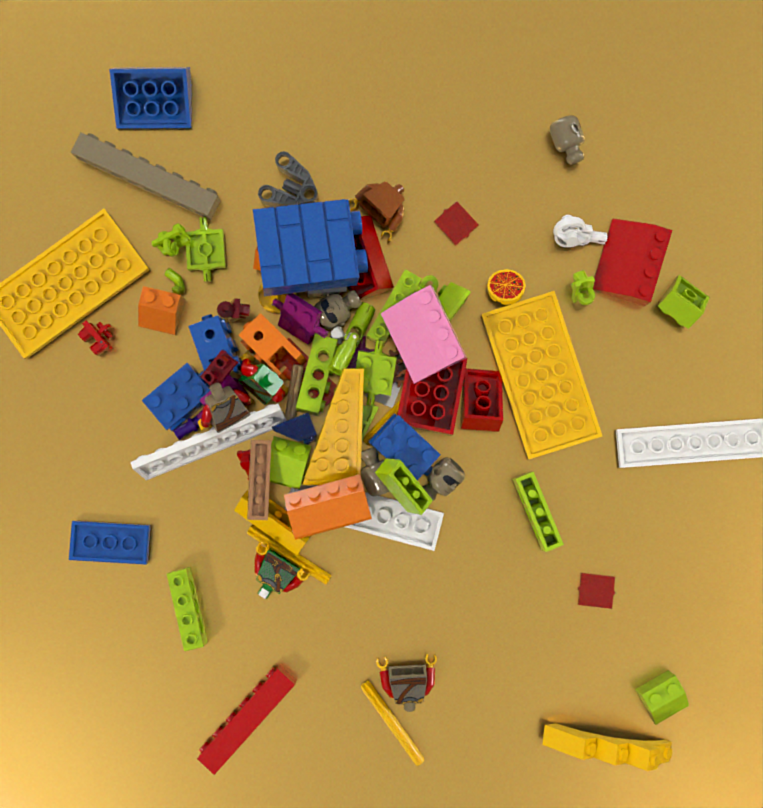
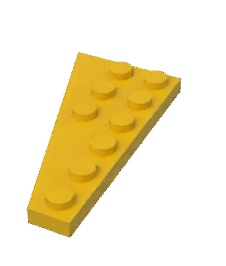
M343 368L302 485H323L356 475L361 476L363 368Z

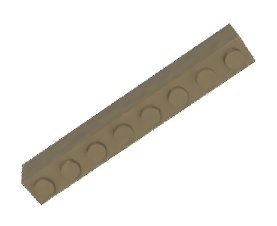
M80 132L71 150L76 159L212 220L221 201L216 191L211 188L203 189L199 183L193 180L188 182L176 172L172 174L166 172V169L158 164L153 166L149 164L147 159L140 156L136 158L126 149H116V146L108 141L103 143L91 133L86 135Z

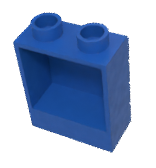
M348 199L253 209L264 296L355 286L358 283L359 274L368 273L366 250H355L353 236L362 234L360 211L350 212Z

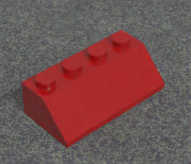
M361 216L362 234L353 235L355 250L365 249L368 262V273H360L357 285L348 286L349 291H356L360 300L382 294L394 288L371 216Z

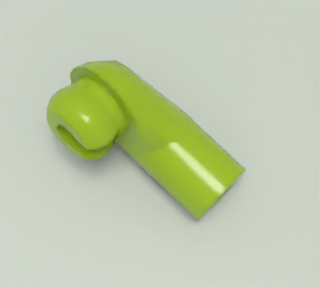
M168 268L165 271V276L174 282L175 286L172 287V293L183 294L185 286L182 276Z

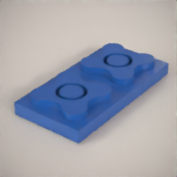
M72 521L69 560L147 565L151 525Z

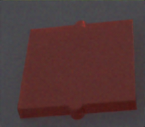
M458 201L448 209H444L443 213L434 221L455 246L465 237L468 238L469 234L479 226Z
M581 573L580 586L577 588L579 590L578 605L612 609L613 595L616 594L614 591L615 577Z

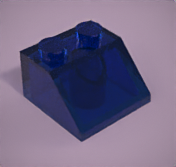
M309 412L272 426L273 431L306 445L316 442V437H319Z

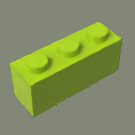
M386 458L376 470L375 474L407 512L422 515L433 501L401 460Z

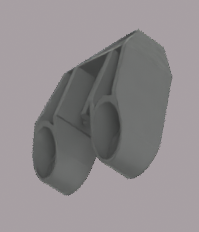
M288 152L278 153L275 157L277 168L289 176L290 179L303 185L287 178L283 182L282 189L297 197L270 185H263L258 190L261 202L274 208L315 203L318 199V192L310 173ZM280 158H289V163L286 166L280 165ZM270 190L272 192L271 198L264 199L262 197L263 191ZM313 190L315 195L313 198L307 199L304 197L305 192Z

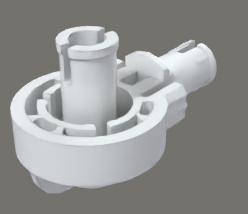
M571 215L563 216L553 229L555 241L562 247L584 246L589 242L604 245L607 241L606 232L594 231L592 225L585 224L581 218L572 217Z

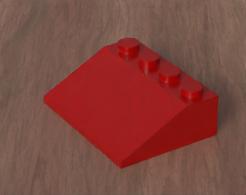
M613 218L594 276L593 290L641 306L651 303L673 230L654 224Z
M468 358L415 384L406 368L397 415L413 428L452 436L454 434Z

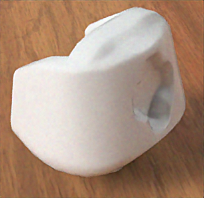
M336 326L330 335L331 338L337 339L338 344H342L345 333L342 327Z

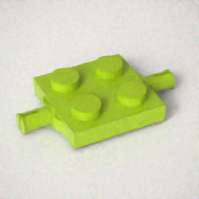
M200 217V229L185 232L191 237V242L186 244L187 269L189 271H203L204 282H211V270L226 268L224 230L209 229L207 217Z
M376 340L375 351H358L356 368L364 369L363 391L368 393L366 405L374 406L375 395L391 396L397 357L389 356L382 352L384 343L382 340Z

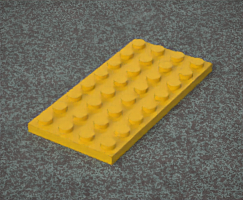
M102 209L0 283V326L22 357L28 359L150 269L109 213Z
M555 291L481 314L528 460L602 437Z

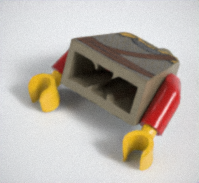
M214 383L209 388L212 394L205 398L206 405L203 407L201 419L197 423L201 431L213 426L216 432L220 433L250 416L251 414L247 410V406L255 402L249 394L239 389L232 390L230 386L222 388L220 383Z
M428 654L425 655L424 661L428 664V668H426V664L393 666L388 667L389 670H387L388 658L385 657L386 664L384 666L380 665L379 658L377 659L376 664L381 668L379 673L382 689L390 698H394L395 704L404 705L405 711H414L415 704L423 703L424 696H427L434 687L435 668H433V665L437 662L436 655H433L434 660L431 663L428 662Z

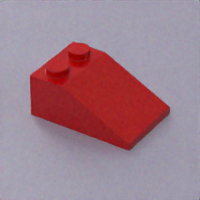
M466 368L462 388L461 429L499 432L503 423V390L500 372Z

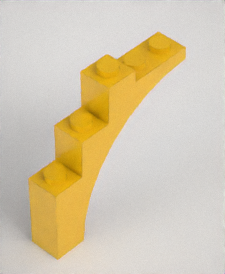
M557 723L547 724L544 728L542 745L581 760L595 758L614 766L626 763L645 771H652L658 769L660 764L670 762L673 754L672 742L668 740L643 741L614 738L584 732Z

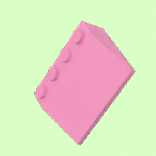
M431 285L411 294L381 313L414 384L467 358Z

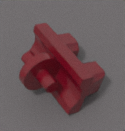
M234 298L231 302H221L217 306V313L222 318H228V322L234 323L237 319L245 320L246 317H249L250 305L240 304V299Z
M223 349L200 377L210 386L214 383L222 384L238 362Z

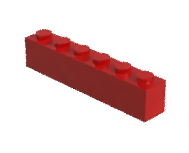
M281 665L276 669L272 667L265 675L267 677L263 684L259 682L253 688L254 694L250 698L246 696L239 704L241 708L238 712L235 713L233 711L225 720L227 724L223 728L219 726L212 734L214 737L210 743L206 741L198 750L201 753L197 760L213 775L218 772L295 686L297 680Z

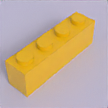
M248 490L234 509L236 513L246 520ZM269 499L268 520H248L295 555L299 554L311 537L308 536L295 540L287 511L271 499Z

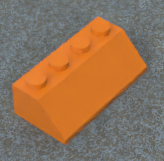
M360 475L284 495L287 514L295 540L372 519Z

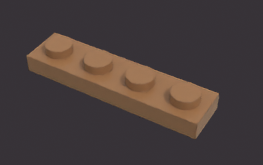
M251 440L247 520H268L271 440Z

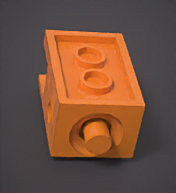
M261 313L253 321H248L243 326L244 330L239 334L243 339L240 343L251 354L255 351L256 354L253 356L261 364L269 365V369L277 373L278 377L284 381L287 378L275 365L287 353L300 365L307 361Z

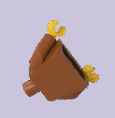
M385 181L381 184H367L355 195V199H348L349 205L355 203L350 211H357L359 205L382 227H388L387 230L381 233V238L385 233H388L390 238L387 242H390L392 232L396 231L403 220L404 206L402 204L405 199L402 194L404 193V188L400 184L392 187Z

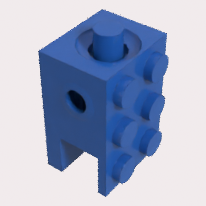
M212 314L203 316L201 318L202 321L188 326L204 371L219 352L224 349L238 362L233 371L242 375V360L236 352L239 350L238 345L230 335L232 328L229 322H226L225 319L218 315L213 317Z
M186 363L142 400L166 430L170 429L173 431V429L181 426L204 406L200 399L210 391L209 384L200 377L204 370L199 373L194 366Z
M395 413L368 440L385 458L401 460L416 480L423 474L428 476L433 469L431 465L441 455Z

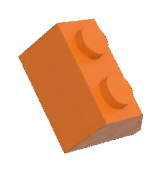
M143 286L138 304V326L176 335L185 298L179 294Z

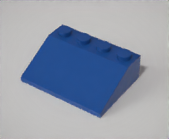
M114 67L109 69L116 128L192 127L190 67Z

